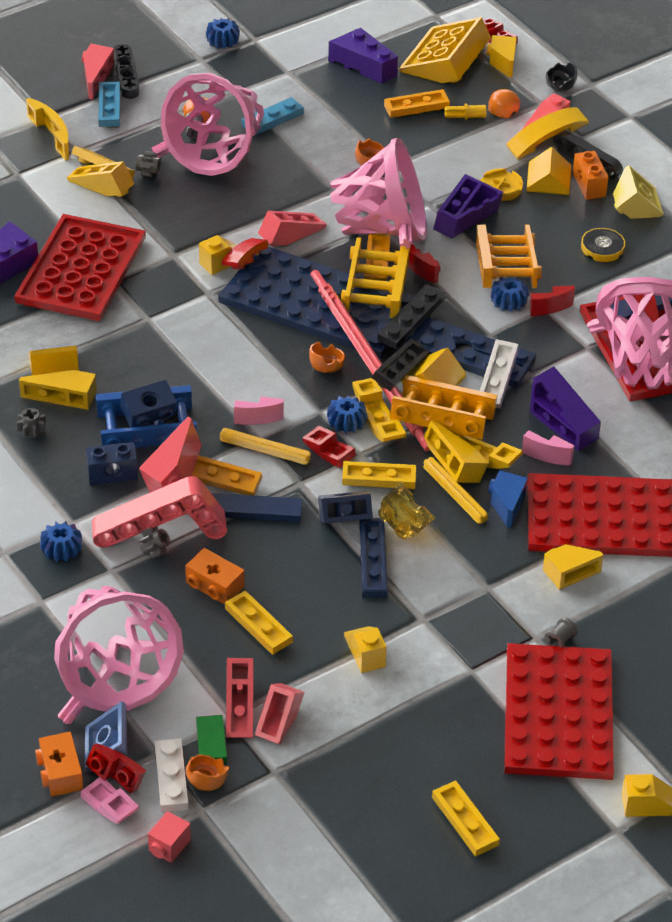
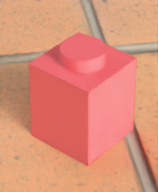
M168 811L148 833L149 851L157 858H163L171 863L191 840L190 823Z

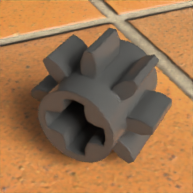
M144 151V155H138L136 170L141 171V176L153 178V173H159L161 159L156 158L157 153Z
M28 408L22 414L17 415V431H23L25 437L34 438L39 436L41 432H45L46 416L40 415L38 409Z
M157 526L141 531L143 538L139 540V547L145 555L155 558L168 552L165 547L170 544V538L164 529H158Z

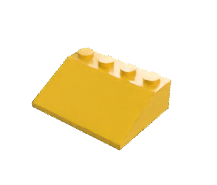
M482 17L431 27L399 68L400 72L439 83H456L461 80L462 75L470 68L472 62L478 57L481 50L486 47L487 42L491 38Z

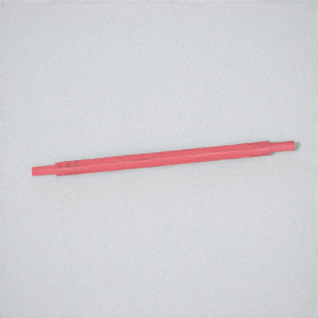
M318 270L312 271L311 276L319 287V293L373 375L382 365L381 361L332 286L326 283ZM397 386L390 392L382 388L391 404L393 396L404 398ZM403 422L411 435L417 438L424 451H430L424 439V427Z

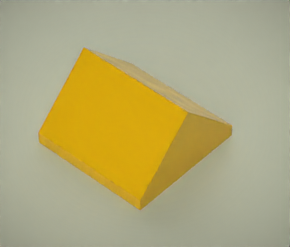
M553 147L529 161L527 192L569 195L571 164Z
M77 345L32 350L28 353L32 375L68 370L79 371Z
M448 347L427 355L408 374L409 376L458 386L466 378L465 371Z

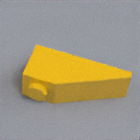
M124 161L79 166L66 177L69 182L104 196L122 197L135 184Z
M77 370L25 376L19 379L20 395L22 398L88 410L97 392L96 374Z
M431 420L424 435L427 447L455 482L480 483L488 465L485 458L472 445L438 422Z

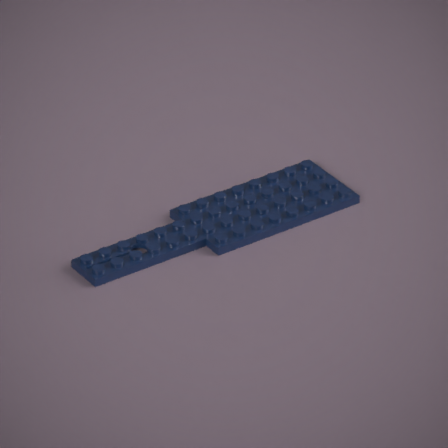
M268 246V249L261 250L260 254L253 256L252 263L246 264L243 269H239L218 295L219 303L356 350L318 291L319 287L311 276L312 271L318 270L326 283L332 286L341 300L342 290L347 288L349 273ZM354 287L353 293L386 297L388 294L392 295L389 291ZM403 292L401 309L414 295ZM351 302L350 316L377 357L381 359L390 346L377 341V334L393 319L390 318V308H386L384 305ZM428 317L399 348L411 338L427 349L429 354L448 347L463 370L484 377L496 340ZM460 343H466L472 349L467 348L460 352L455 349V346ZM519 348L508 386L519 387L536 361V353Z

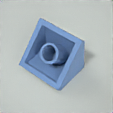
M123 701L85 726V763L92 746L96 743L112 748L127 756L126 703ZM85 765V769H86L87 771H92L90 768H88V767Z

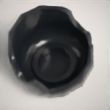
M559 62L556 63L546 73L547 85L559 92L570 90L577 81V67L572 62H568L566 65H562Z

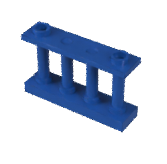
M191 385L170 387L177 401L176 410L179 423L164 424V420L160 419L154 421L155 425L121 429L116 427L115 416L124 415L120 407L121 393L123 392L96 394L98 418L106 417L107 430H101L102 446L134 442L135 448L161 445L187 418L186 409H192ZM193 421L197 432V421Z

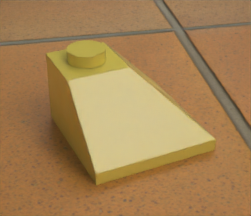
M628 165L613 193L616 210L620 214L624 213L630 219L663 216L664 213L656 188Z

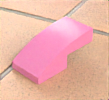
M260 396L259 403L235 400L234 424H266L280 421L284 418V399Z
M528 430L523 435L522 451L523 454L544 462L571 465L573 462L574 445L555 435L550 440H547Z
M100 777L81 791V797L92 808L116 824H119L139 809V806L121 788L116 790L107 780L104 781Z

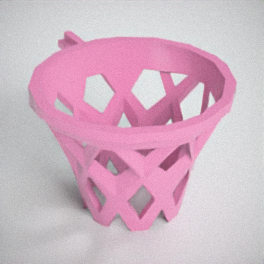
M212 73L191 74L182 78L168 91L162 105L161 130L164 141L152 147L153 152L157 153L156 158H161L171 153L180 164L192 172L209 176L233 170L249 152L252 137L261 128L259 124L264 117V109L262 105L257 103V94L251 89L243 88L241 85H233L227 79ZM195 83L210 84L207 90L196 93L191 87ZM185 90H186V92H187L188 95L185 96V97H183V95H184V93H185ZM224 91L232 93L241 105L245 117L246 134L229 137L230 130L226 126L215 125L221 117V112L213 105L225 97ZM203 93H216L215 96L208 100L200 96ZM190 99L195 107L187 117L177 113L180 103ZM202 111L212 114L206 123L196 121L194 118ZM186 126L198 132L196 144L184 143L180 134ZM210 133L221 134L218 142L206 144ZM237 143L233 149L228 151L229 145ZM238 148H241L236 154V156L232 160L228 161L227 156L235 150H237ZM202 149H216L218 157L210 161L200 159Z
M400 138L392 139L390 144L356 170L331 181V188H337L331 193L332 203L345 205L335 214L338 223L348 225L342 228L344 235L389 234L398 236L400 246H405L406 249L410 248V244L424 241L427 237V220L419 180L411 156ZM400 171H401V174H402V177H403V181H404V182H401V181H400V176H399V172H400ZM360 186H362V187L357 191V193L353 196L352 194H353ZM402 189H406L407 197H404ZM408 203H409V205H410L411 214L409 213V210H408V207H407V204H408ZM362 211L369 213L364 218L357 216ZM387 220L393 221L395 226L387 222Z
M654 277L624 278L605 285L597 295V319L588 322L587 327L590 328L589 332L592 334L604 330L608 331L613 352L614 375L617 379L623 375L627 385L635 387L642 376L648 389H658L663 380L667 386L672 384V307L668 297L672 299V280ZM639 294H646L640 301V303H638L633 296ZM653 295H659L662 297L666 313L655 322H652L644 312V308ZM623 296L633 311L629 320L617 315L619 299ZM614 300H615L614 310H612L611 305L613 304V302H614ZM639 341H643V344L639 348L636 344ZM628 357L630 362L637 366V370L633 375L626 362ZM652 366L660 369L654 379L649 371Z
M103 586L100 590L88 589L79 595L76 605L70 606L67 616L68 623L56 640L54 656L61 679L66 689L72 695V698L58 714V717L63 722L71 725L85 705L91 709L107 712L123 701L126 703V711L151 702L171 684L177 675L184 649L181 628L168 607L149 595L120 592L113 587ZM124 601L133 615L132 617H127L125 622L127 638L114 636L110 639L107 650L98 643L91 641L84 647L79 635L75 631L80 621L101 606ZM140 603H143V604L148 605L149 607L152 608V610H149L148 608L144 607V606L141 605ZM154 620L168 632V640L156 641L150 629ZM139 625L145 629L150 640H138L135 626ZM74 645H75L76 650H77V652H78V654H76L75 656H74ZM119 647L131 650V666L116 659ZM168 648L163 661L160 650ZM69 649H70V660H71V661H68ZM155 652L160 668L155 675L139 671L142 654ZM92 653L104 661L99 673L91 664L90 655ZM87 667L95 677L96 681L91 687L81 682L78 668ZM115 671L131 676L129 688L120 692H116L107 683V680ZM138 679L148 681L136 686Z

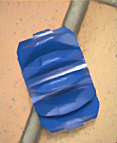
M220 18V20L213 19V22L208 23L206 38L210 46H215L216 49L220 47L225 49V47L232 48L233 45L238 44L240 29L236 25V21H230L229 18Z
M500 277L499 281H494L490 297L494 307H501V311L505 309L510 312L513 309L520 311L521 307H526L529 290L525 281H519L518 277H507L506 279Z
M349 395L347 398L339 396L338 400H332L327 410L330 427L335 428L336 432L344 431L345 435L348 431L356 433L357 429H363L367 420L365 403L360 402L358 397L352 399Z
M55 521L54 526L46 525L45 531L41 532L40 549L47 559L54 558L56 563L60 559H64L67 562L69 557L76 558L78 552H81L82 534L80 530H77L75 524L68 525L66 521L63 524H58Z

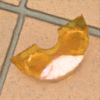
M402 482L382 499L381 508L378 510L379 517L386 521L401 539L417 535L435 519L425 506H419L414 502L413 494Z

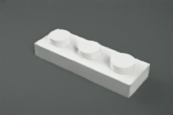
M497 339L480 391L498 395L496 408L500 409L518 354L519 344Z
M181 738L156 740L154 744L161 812L188 810Z

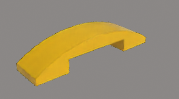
M31 98L26 99L27 116L36 127L45 125L55 137L57 152L65 161L69 160L68 130L62 118L52 108L42 102Z
M577 107L561 109L545 115L526 126L506 143V146L516 159L519 160L534 152L535 145L566 129L573 132L589 124V121Z
M372 378L352 382L355 396L358 397L360 402L365 403L367 412L366 422L373 434L382 442L406 437V432L399 420L390 419V411L382 399V389Z
M455 434L480 452L488 462V468H509L523 454L522 450L503 442L498 447H495L476 438Z

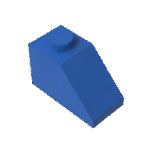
M499 470L496 479H491L488 493H491L492 507L506 527L511 528L526 496L528 478Z

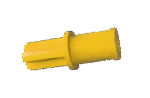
M465 103L464 106H446L444 115L446 118H464L465 120L468 118H486V105H467Z

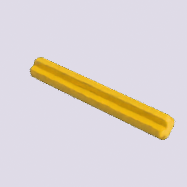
M223 428L220 433V440L222 442L299 464L307 465L311 458V453L307 450L236 430Z
M433 457L423 462V468L478 524L488 520V513L458 482L454 481L451 475Z

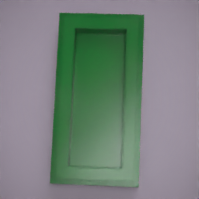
M223 715L196 717L199 754L211 756L215 760L222 758L223 762L227 763Z

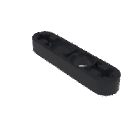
M118 44L114 47V60L118 81L120 82L121 95L124 98L133 99L139 96L140 89L132 48L128 44Z
M564 130L553 137L555 147L573 159L575 153H580L577 146L582 152L595 151L608 175V179H615L622 174L623 166L618 159L571 132Z

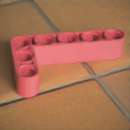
M189 476L94 517L92 520L93 542L101 548L110 547L140 534L141 531L149 527L155 528L187 513L208 538L220 539L227 534L225 511L199 478Z

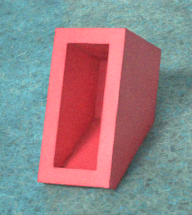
M282 683L271 684L255 735L280 744L297 717L305 692Z

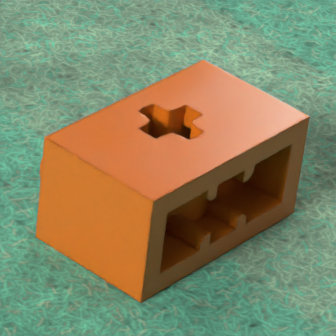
M596 152L575 153L572 174L585 200L606 197L608 175Z
M203 548L185 565L186 583L223 604L235 597L245 587L244 569L206 548Z
M71 731L39 738L40 749L35 750L38 766L43 765L44 770L40 771L43 787H49L51 797L83 790L82 772Z

